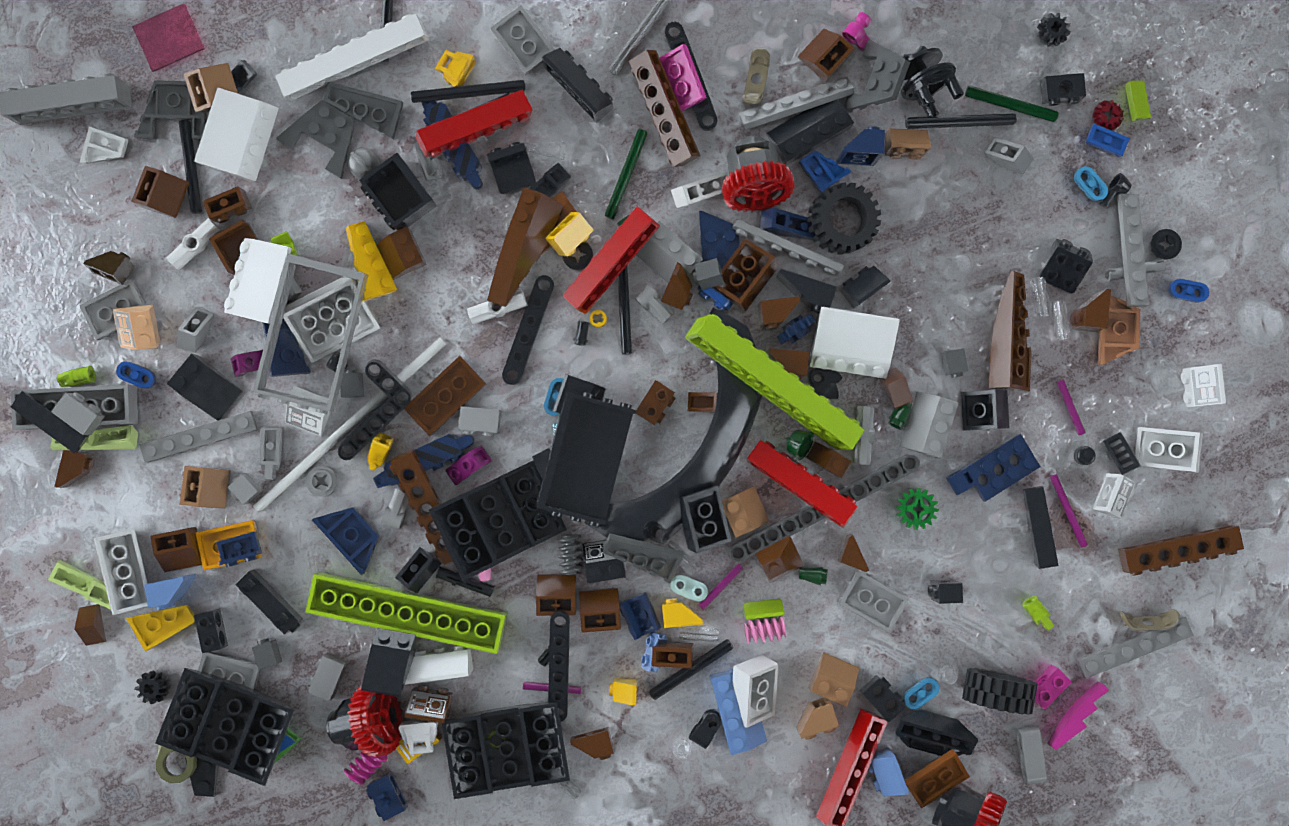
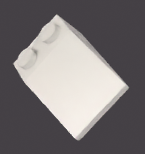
M1138 427L1135 456L1140 465L1144 467L1198 473L1203 434Z
M764 655L757 656L733 667V687L743 725L746 728L775 715L778 663Z

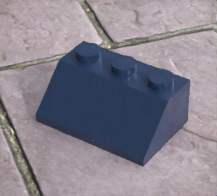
M870 126L868 129H864L843 148L836 159V164L874 166L884 154L885 130H880V127Z

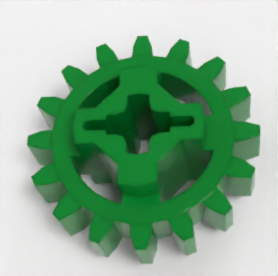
M911 488L908 489L909 494L902 492L904 498H898L897 501L900 502V505L895 506L896 509H900V512L896 514V516H902L900 522H907V528L913 525L914 530H918L919 525L922 529H926V523L932 525L931 518L937 519L934 512L939 511V509L934 508V505L938 504V501H932L934 495H927L928 490L925 489L921 493L920 488H916L915 492ZM912 497V501L909 504H906L908 499ZM923 498L926 499L929 506H926L923 503ZM913 507H921L920 511L916 512L913 510ZM905 511L911 515L912 520L906 516ZM928 513L926 518L922 520V516Z

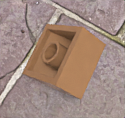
M755 486L722 499L726 519L735 538L769 522Z
M823 652L808 688L815 694L847 707L855 690L859 667Z

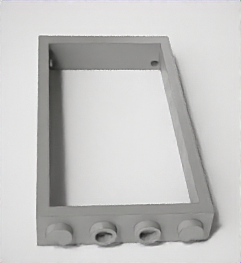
M287 254L253 392L258 393L259 398L270 400V397L278 398L277 402L289 405L290 402L297 403L296 407L308 410L309 407L316 408V412L327 414L328 411L334 412L368 279L367 274ZM296 265L359 281L328 404L265 388Z

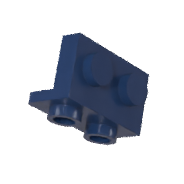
M256 531L216 542L221 561L218 563L219 565L225 564L226 568L238 565V560L244 559L245 562L257 559L256 555L262 554Z
M646 592L619 604L621 614L625 618L629 633L633 636L634 640L662 628Z

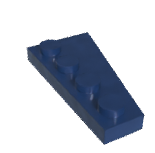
M283 318L270 367V377L309 374L311 371L304 360V354L299 348L296 337ZM262 322L266 341L270 324Z

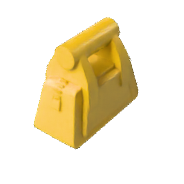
M446 49L434 69L439 73H443V78L449 85L459 87L465 83L476 64V60L472 54L463 52L452 53ZM449 58H450L451 61H450V63L448 64L447 68H445V65H446V63L448 62V60H449Z
M381 432L375 436L368 453L370 470L374 471L384 463L391 450L394 437Z

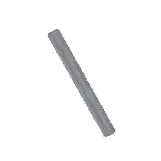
M657 0L609 67V71L616 76L619 74L670 3V0Z

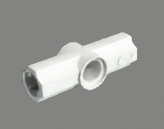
M207 218L192 234H188L183 238L182 243L166 257L167 260L177 270H181L196 254H200L205 250L206 245L210 242L209 238L221 232V229L212 220ZM197 240L196 247L191 248L192 241Z
M521 289L516 291L506 307L502 306L497 312L493 311L495 304L488 301L467 308V311L474 325L494 317H502L506 313L528 305Z

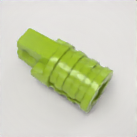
M86 366L60 373L56 379L61 387L79 386L94 383L96 381V373L92 366Z
M1036 595L1024 601L1022 604L1023 608L1026 609L1037 625L1041 623L1048 631L1054 627V624L1048 618L1051 614L1042 605L1041 601L1038 600Z

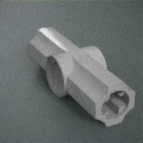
M857 406L856 420L860 423L859 426L864 429V432L854 447L853 464L870 465L871 448L875 438V429L873 427L874 407Z

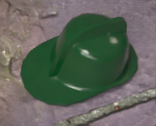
M795 430L790 437H786L788 441L787 451L795 456V460H802L808 454L814 440L813 432Z

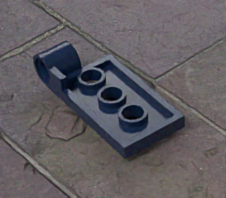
M1017 434L978 460L952 473L946 479L956 495L974 486L983 502H986L1041 466L1022 435ZM1012 455H1015L1018 459L1015 466L1010 463ZM996 465L1001 466V475L995 474L994 467ZM980 475L986 477L987 482L985 485L979 483L978 478Z

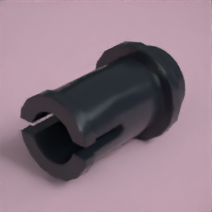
M578 321L576 337L573 338L575 345L586 346V343H588L589 322L583 321L582 323V321Z

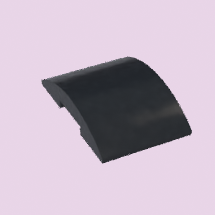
M534 460L429 509V513L462 581L567 530L561 517L551 515V511L536 508L543 479Z
M184 668L155 744L189 757L195 756L228 769V772L266 786L295 710L279 700L247 686L212 674Z
M557 702L531 703L490 709L450 718L442 723L454 799L491 794L494 791L529 785L534 787L570 781Z

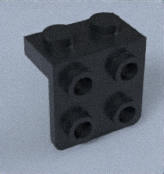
M524 142L511 143L509 147L504 149L495 148L487 154L500 194H507L536 183Z
M1056 238L1053 243V253L1039 275L1040 280L1068 293H1074L1093 263L1091 252L1086 248L1073 246L1068 240Z

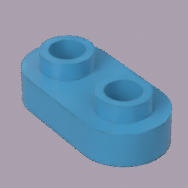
M1084 166L1075 172V183L1090 200L1097 202L1107 196V185L1092 168ZM1081 175H1085V181L1081 179ZM1094 189L1098 190V195L1094 194Z
M556 378L550 383L544 402V410L551 416L560 414L554 412L550 406L552 403H556L559 394L556 386L562 385L564 380L562 378Z
M930 677L923 678L904 693V704L910 709L920 708L939 693L940 687L938 682ZM927 684H931L930 690L925 689ZM915 695L916 699L910 701V696Z

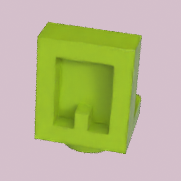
M287 231L270 238L271 243L292 248L290 254L298 256L296 245Z

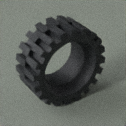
M846 182L828 188L812 202L814 205L808 211L812 215L807 217V223H812L808 230L809 233H815L816 236L812 238L814 242L818 240L822 242L819 245L820 248L828 247L827 252L834 253L837 251L838 255L859 250L873 241L872 237L876 236L879 231L875 228L881 225V220H877V217L881 215V209H875V206L879 204L877 199L872 202L870 198L873 194L870 191L865 194V187L862 185L855 188L856 183L851 182L846 185ZM836 201H848L858 209L861 216V225L855 235L846 236L840 234L832 226L830 211Z
M967 668L962 699L989 709L1029 715L1033 714L1038 684L1032 680L1007 673Z

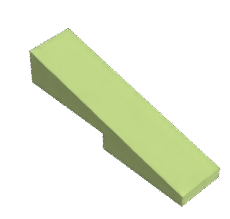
M132 425L95 430L92 435H89V438L80 450L136 449L138 432ZM52 438L50 446L52 450H68Z
M62 560L56 563L48 579L49 581L84 595L85 599L111 609L103 581Z

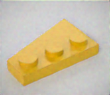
M189 604L126 618L145 652L195 623L194 613Z

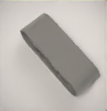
M1039 727L1017 728L1021 769L1025 784L1046 782L1047 775Z

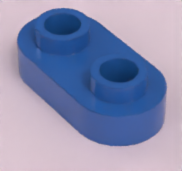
M1177 279L1172 281L1168 287L1170 296L1175 299L1199 303L1209 297V288L1200 282ZM1176 286L1180 288L1179 293L1175 290ZM1195 290L1199 292L1198 296L1194 294Z
M700 285L698 286L699 296L705 300L711 299L714 301V306L719 310L724 311L726 309L729 311L733 305L730 300L713 288L702 290Z
M124 361L117 366V376L121 380L137 387L148 389L156 382V376L151 370L135 363ZM128 368L131 369V373L129 375L127 374ZM145 376L149 377L148 382L144 381Z

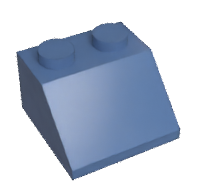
M196 573L145 584L148 608L156 607V610L175 606V602L182 600L196 579Z
M888 747L876 751L868 769L869 773L874 774L875 780H873L876 792L880 791L883 797L909 794L893 752Z

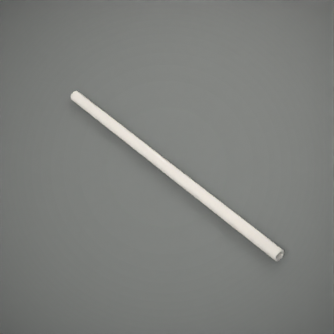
M438 338L397 377L404 383L439 352L446 343L441 338ZM393 380L386 386L392 387L394 385ZM382 390L378 392L253 505L254 508L261 512L388 396Z

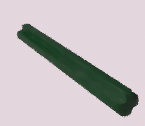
M971 85L965 91L966 97L1047 121L1055 122L1059 115L1058 111Z
M643 129L637 130L606 209L605 217L609 219H614L647 137V131Z

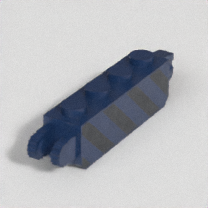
M436 101L421 102L424 108L423 113L426 117L423 121L426 126L452 117L445 103H437ZM467 142L460 144L455 150L450 151L447 149L443 151L447 161L450 162L452 160L455 167L452 169L458 178L462 177L464 181L468 180L476 190L482 188L483 183L478 175L482 170V165Z
M447 434L415 449V452L425 472L430 469L436 471L443 468V463L449 460L451 463L461 458L460 455L465 454L464 449L474 445L475 438L472 435L458 438L456 435ZM391 461L385 463L384 471L373 478L377 488L389 485L400 487L398 476H394L390 469ZM410 469L404 471L406 477L411 478L415 475Z

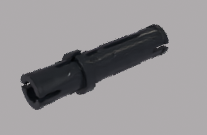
M441 566L436 574V578L450 582L452 586L458 585L491 597L495 587L473 578L462 581L458 571L453 572Z

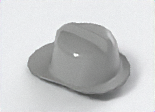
M364 147L353 150L347 159L349 171L358 180L383 163L372 150Z

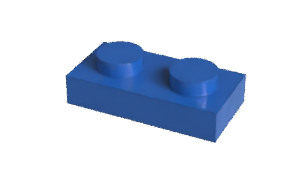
M1093 124L1085 143L1115 156L1122 157L1130 138Z

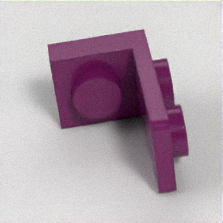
M263 350L233 356L231 364L234 376L239 377L248 372L258 371Z
M481 445L469 451L449 466L445 472L454 485H458L471 474L488 465L492 460Z

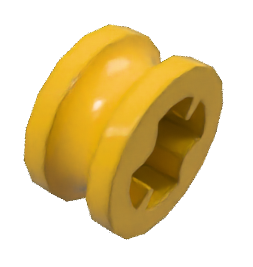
M595 310L590 314V322L594 327L601 328L606 324L607 316L603 311ZM602 314L603 322L594 323L595 319H593V316Z

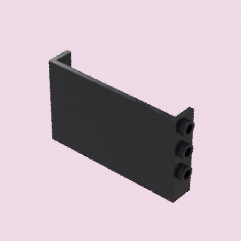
M566 392L536 508L551 511V515L562 517L563 514L568 515L570 520L581 522L582 519L588 520L590 525L600 527L601 524L606 525L607 522L605 519L632 416L636 410L631 409L632 405L623 402L620 403V406L612 404L613 400L604 397L601 398V401L593 399L594 395L583 392L581 396Z

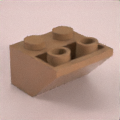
M229 63L198 68L183 74L195 112H210L217 88L238 94Z
M889 128L885 133V156H890L891 159H900L902 156H905L911 160H919L931 149L928 130Z
M184 466L179 505L225 509L231 470Z
M823 697L808 702L796 726L801 739L809 740L815 738L818 733H830L835 731L836 727H839L830 700Z

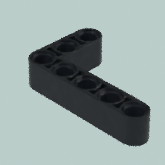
M372 359L365 367V373L388 398L342 441L338 448V455L346 461L354 458L411 401V390L378 359ZM377 365L380 368V372L372 373L369 367ZM387 378L392 379L394 385L387 387L383 381ZM400 392H405L408 395V399L402 401L397 395ZM391 406L394 412L387 414L384 411V407ZM377 419L380 422V426L373 427L370 421ZM357 433H364L366 439L363 441L357 439ZM349 446L353 452L346 454L342 448Z

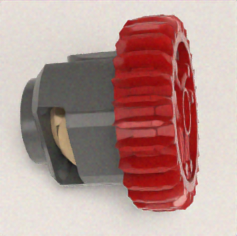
M749 136L734 144L727 154L729 176L725 177L722 185L724 201L728 207L732 208V210L736 209L738 212L743 210L745 213L747 211L752 213L756 210H767L769 207L774 208V205H780L781 202L786 201V198L791 197L795 188L793 174L789 167L785 164H780L777 149L773 143L759 136Z

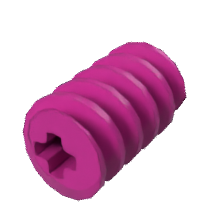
M361 751L362 759L356 757L355 762L357 764L355 765L351 762L349 764L351 771L345 768L344 773L353 782L363 785L366 779H369L371 774H374L377 768L382 766V762L387 761V755L373 757L363 754Z

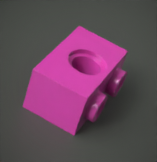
M1050 665L1035 681L1038 684L1035 703L1046 710L1072 681L1059 668Z

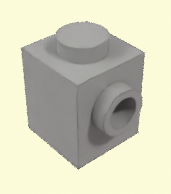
M248 474L236 475L230 481L232 484L227 487L231 491L230 495L243 505L249 504L263 491Z

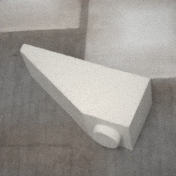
M729 170L672 189L671 192L676 207L686 206L721 194L723 181L726 176H729Z

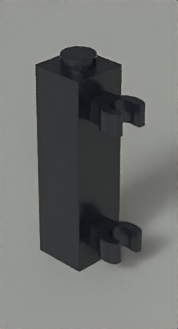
M255 569L247 572L235 584L284 635L289 632L294 633L301 626L299 622L303 618Z

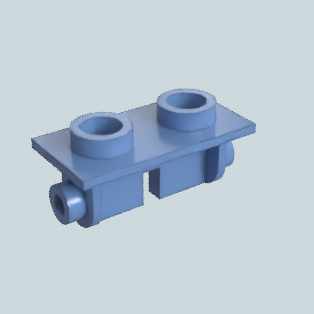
M654 631L647 636L645 654H643L641 659V668L647 672L657 673L658 669H660V667L652 666V647L666 644L667 634H658Z

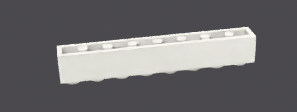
M408 14L400 21L389 22L382 29L371 30L364 37L353 38L346 45L335 46L332 51L319 53L314 59L301 61L298 63V66L283 69L280 74L275 76L283 96L292 101L326 86L328 82L338 81L422 44L429 39L420 18L416 14Z

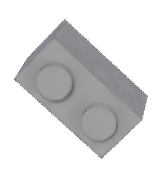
M76 392L65 393L51 412L80 434L92 435L105 416L100 413L101 410L97 406L87 404L82 395Z
M461 406L458 429L463 430V434L475 435V431L483 432L482 436L494 437V433H499L501 410Z
M328 653L319 657L315 668H317L315 676L312 675L308 682L310 687L308 693L330 702L335 697L348 662Z

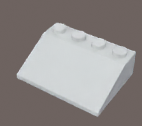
M217 88L194 162L248 182H256L279 108L247 96Z
M244 238L240 245L241 253L239 260L235 264L234 279L230 282L229 297L224 304V313L270 324L287 254L291 253L292 248Z
M341 277L286 305L283 318L311 363L342 348L358 286L356 280ZM367 301L361 303L352 342L380 329Z
M821 307L810 350L809 367L886 379L891 365L899 319Z

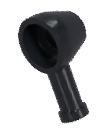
M1119 173L1112 179L1109 184V192L1100 203L1102 207L1108 209L1117 193L1127 194L1132 184L1125 175Z

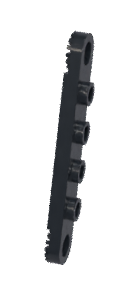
M672 21L665 27L666 40L671 51L682 44L687 45L707 97L705 100L692 106L700 128L704 131H711L716 127L718 121L713 104L683 26L679 22ZM673 27L678 28L680 31L679 35L675 37L669 34V30ZM705 116H710L713 119V123L706 126L702 119Z
M547 275L539 276L534 283L527 303L528 306L525 308L503 369L502 378L509 385L519 383L550 301L554 282ZM540 281H549L550 287L547 290H541L539 288ZM510 370L517 372V378L514 381H510L507 378V373Z
M563 610L555 611L550 618L548 702L558 703V708L563 711V714L560 715L561 722L566 719L568 713L570 617ZM556 617H563L566 622L562 625H557L554 620Z

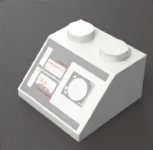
M1222 364L1182 369L1181 381L1185 388L1183 399L1187 407L1226 403Z
M294 386L290 394L328 404L329 400L325 396L298 386ZM290 402L286 406L285 423L322 436L331 412L328 411L327 414L316 412V408L309 407L308 410L296 407L297 403Z
M1106 474L1093 510L1121 519L1127 512L1129 498L1134 494L1135 482L1121 474Z

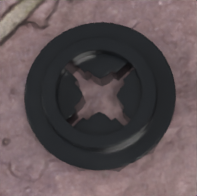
M1171 229L1159 230L1152 236V240L1149 243L1152 248L1151 252H1154L1157 258L1164 260L1176 257L1182 248L1180 236ZM1165 240H1166V243H1168V244H1170V245H1173V246L1167 247L1166 250L1164 249V246H1161V245L1159 244V243L1164 242Z
M586 241L577 246L580 253L586 254L580 257L579 263H577L575 257L562 256L564 263L570 269L579 271L586 268L591 262L593 251Z

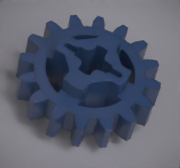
M812 314L804 318L802 315H799L782 327L783 332L777 336V339L781 345L789 340L793 344L810 333L811 329L809 327L817 321Z

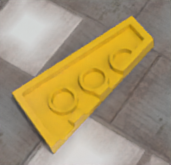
M362 221L348 225L346 232L350 250L354 255V268L358 272L368 275L362 303L397 291L366 222Z

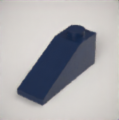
M771 208L761 212L759 228L774 235L813 240L812 238L816 236L814 232L809 233L808 228L812 226V223H807V217L778 208Z

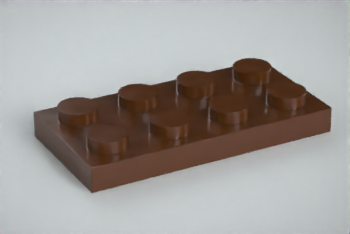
M459 356L413 398L404 410L431 437L460 410L461 406H464L486 385V382Z

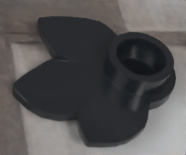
M815 368L809 372L808 382L815 389L814 392L827 399L839 398L836 383L843 378L840 373L834 370L824 371L820 368ZM816 374L821 377L819 382L814 380Z

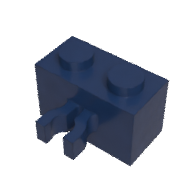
M391 771L370 781L366 786L367 795L371 800L373 799L376 805L375 811L379 817H382L383 821L405 811L408 807Z

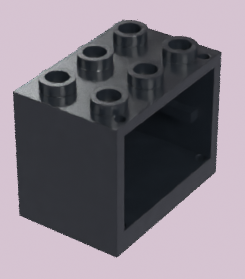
M395 153L359 180L362 184L361 190L370 200H374L372 205L381 215L384 214L386 216L383 219L393 231L411 226L437 207L436 203L398 153Z

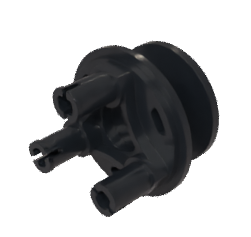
M920 46L916 52L903 56V58L910 62L904 78V80L908 81L902 87L901 95L906 100H917L918 104L922 105L927 117L938 116L939 111H937L934 105L935 100L933 99L936 92L947 86L954 100L962 97L964 92L955 76L956 68L954 64L950 62L939 63L943 57L939 48L927 49L926 46Z

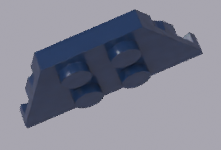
M699 211L702 262L717 258L722 269L739 247V235L735 233L736 230L732 229L733 223L704 211Z
M355 507L313 518L312 521L360 575H363L366 572L380 536Z

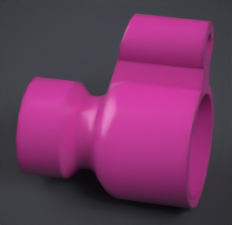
M859 12L855 18L856 21L850 22L842 32V35L848 42L864 51L867 41L870 40L864 28H867L872 20L867 14Z

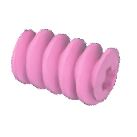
M779 616L778 622L775 617H771L770 622L767 618H763L762 623L760 619H756L755 624H753L752 620H748L747 625L744 622L747 644H750L751 638H753L755 643H758L759 637H761L763 643L766 641V637H769L771 642H773L774 636L777 637L778 641H781L782 635L786 638L783 616Z

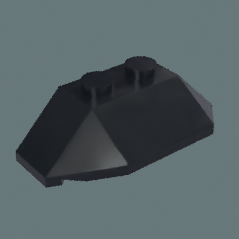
M922 709L902 717L895 731V734L900 737L907 747L942 756L952 749L958 756L963 754L971 755L978 743V738L958 719Z

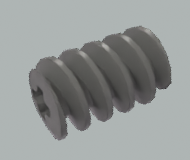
M581 534L561 535L563 538L558 540L557 543L563 544V546L558 548V551H562L564 554L558 556V558L564 560L559 566L565 569L559 573L562 575L581 574L578 571L582 570L584 566L578 563L583 561V558L577 555L583 551L577 549V547L581 546L582 542L576 541L581 538Z

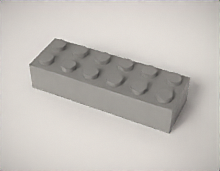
M103 74L102 77L98 78L89 76L78 81L68 79L64 80V83L58 84L47 82L44 86L38 87L36 85H27L24 89L8 88L6 91L0 92L1 116L19 125L132 108L130 86L114 74Z
M135 385L11 391V405L20 392L25 391L52 410L65 393L76 392L85 398L84 401L87 404L97 406L101 410L100 413L105 416L98 426L138 424L137 386ZM12 409V430L40 429Z

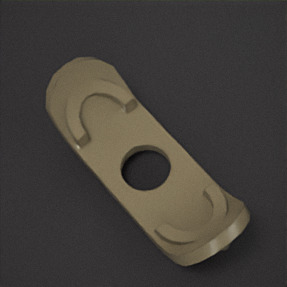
M755 48L751 53L743 101L746 103L758 104L763 99L770 63V54L764 48ZM760 74L762 76L761 83L753 84L751 81L752 76Z
M1174 609L1166 613H1160L1159 616L1133 617L1131 614L1125 615L1123 611L1120 612L1121 620L1125 621V626L1128 625L1130 630L1135 631L1170 629L1180 619L1179 612ZM1143 621H1150L1154 625H1145Z

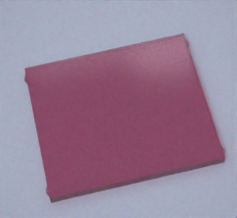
M184 3L132 26L152 72L205 49Z

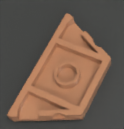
M1112 295L1110 297L1108 328L1099 331L1098 365H1104L1111 360L1140 348L1141 309L1127 307L1126 301Z

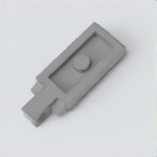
M261 427L259 465H261V470H265L264 480H275L276 470H280L283 427Z

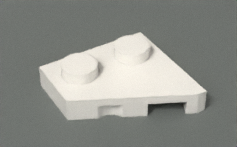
M89 126L80 162L91 163L124 158L129 139Z

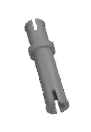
M1164 259L1145 262L1146 274L1166 270ZM1123 265L1119 268L1105 270V278L1108 282L1125 279Z

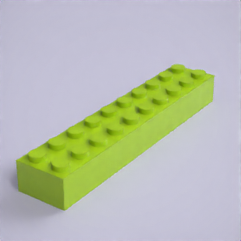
M709 314L697 318L685 339L835 450H851L855 447L864 432V429L859 426L860 423L857 420L848 418L844 415L845 412L842 409L832 406L829 399L821 395L819 396L814 392L815 389L800 382V378L797 375L784 370V366L781 363L773 362L768 358L769 355L765 351L757 350L753 347V343L750 340L741 338L737 335L738 332L734 328L721 323L722 320L718 316Z
M322 572L313 575L305 613L374 628L414 634L416 637L494 654L500 651L508 614L507 612Z

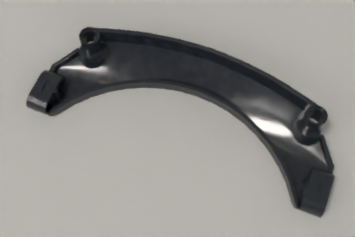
M714 307L711 309L709 314L718 316L722 320L721 323L734 328L738 332L737 335L750 340L753 343V347L756 348L750 330L746 325ZM716 361L718 394L715 412L709 430L692 459L671 480L656 490L629 501L609 504L605 519L607 521L606 525L601 524L600 527L589 524L588 520H585L584 523L607 538L610 533L639 541H647L649 538L660 544L666 543L683 527L681 497L716 485L719 487L728 475L751 431L762 395ZM661 529V537L656 538L657 531Z

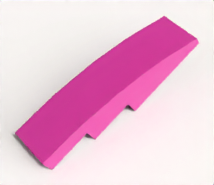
M1097 681L1068 709L1048 741L1050 747L1057 750L1087 727L1082 720L1098 709L1093 702L1109 691L1104 684Z

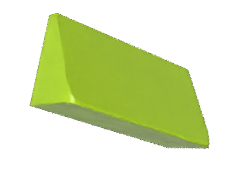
M1144 80L1128 81L1125 84L1131 121L1150 119L1151 113Z
M780 598L743 604L744 615L747 620L783 616L785 614Z

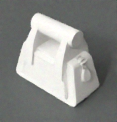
M411 720L403 721L400 724L399 731L404 743L409 746L410 755L434 752L432 741L436 739L438 722ZM416 743H426V745L416 746Z

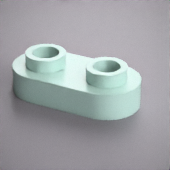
M682 574L675 575L670 582L671 589L676 594L694 601H702L707 597L708 589L703 582ZM682 581L684 586L678 588L676 586L677 582ZM700 588L702 593L696 595L694 593L695 589Z

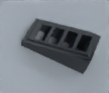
M1121 432L1103 441L1122 475H1126L1141 467ZM1118 440H1121L1122 443L1114 447H1111L1110 444ZM1122 447H1125V450H1124V451H1122V452H1120V453H1118V454H1115L1114 451H1116V450H1118V449H1120V448H1122ZM1126 454H1129V457L1122 461L1118 459ZM1131 460L1133 461V464L1126 468L1123 467L1124 464Z

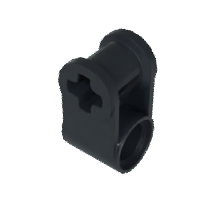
M714 709L706 710L692 729L688 738L706 749L720 728L721 719L719 713ZM715 717V722L711 721L709 723L708 718L712 719Z

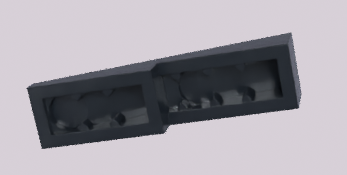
M21 391L10 406L73 453H77L89 438V435L80 434L53 414L51 408L25 391Z
M1044 487L1023 489L1035 566L1039 569L1059 566Z

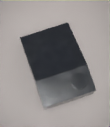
M784 269L779 270L776 278L795 297L800 296V301L807 308L811 309L810 312L820 314L821 307H831L837 286Z
M190 354L167 382V385L217 421L223 417L243 392L217 369L196 354Z
M718 485L681 497L683 532L688 550L700 553L732 541Z
M377 628L371 644L361 691L401 697L417 650L416 635Z

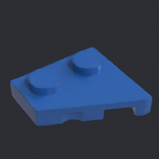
M816 150L798 162L820 194L851 173L850 169L836 164V161L824 157L823 154Z

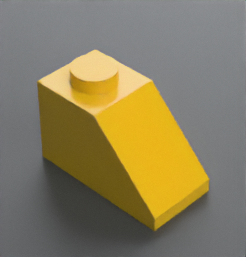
M677 598L665 599V602L662 603L664 628L703 624V619L682 601H677Z
M614 678L613 684L609 685V696H613L614 702L636 705L637 679Z

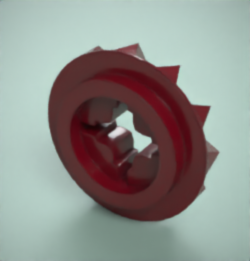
M1104 100L1094 108L1093 121L1101 127L1111 131L1115 130L1124 120V110L1121 109L1120 104L1115 103L1113 100ZM1110 109L1111 115L1114 117L1107 121V115H1104V113H1107Z

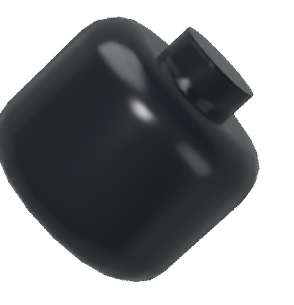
M338 351L333 353L326 364L335 373L340 357V352Z
M1089 446L1078 447L1074 452V459L1080 465H1090L1096 458L1095 451Z

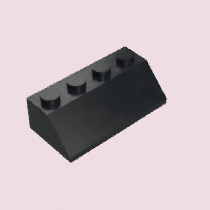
M558 48L542 57L544 67L549 74L596 123L613 109V98L607 92L603 93L599 89V83L594 78L590 79L586 75L587 71L581 64L576 65L573 61L574 57L569 51L566 50L564 52L561 48Z
M834 100L801 112L770 130L766 135L770 142L776 146L777 154L783 164L787 166L851 129L854 122L845 106L838 100Z

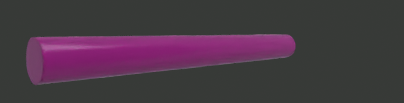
M1053 474L1049 476L1080 547L1087 546V541L1058 475Z

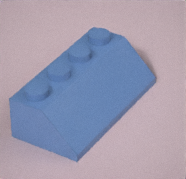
M733 669L710 675L730 754L734 755L749 751L765 743L767 739L762 721L747 728L743 725L733 687Z

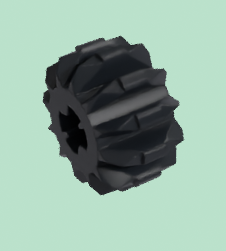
M1049 13L1047 17H1043L1041 23L1037 25V29L1040 30L1037 36L1043 37L1041 43L1047 41V47L1051 46L1052 43L1055 47L1060 42L1064 43L1067 40L1066 36H1069L1071 32L1068 30L1071 23H1065L1067 17L1061 19L1060 13H1057L1055 16L1053 13Z
M154 670L149 671V674L145 672L141 675L142 678L136 681L140 686L135 687L134 690L140 692L137 695L138 698L143 696L142 703L149 701L150 704H155L156 701H163V696L169 694L166 689L170 688L171 685L165 684L168 677L162 678V672L157 674Z

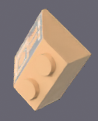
M154 305L113 309L120 347L134 350L158 347L161 341Z

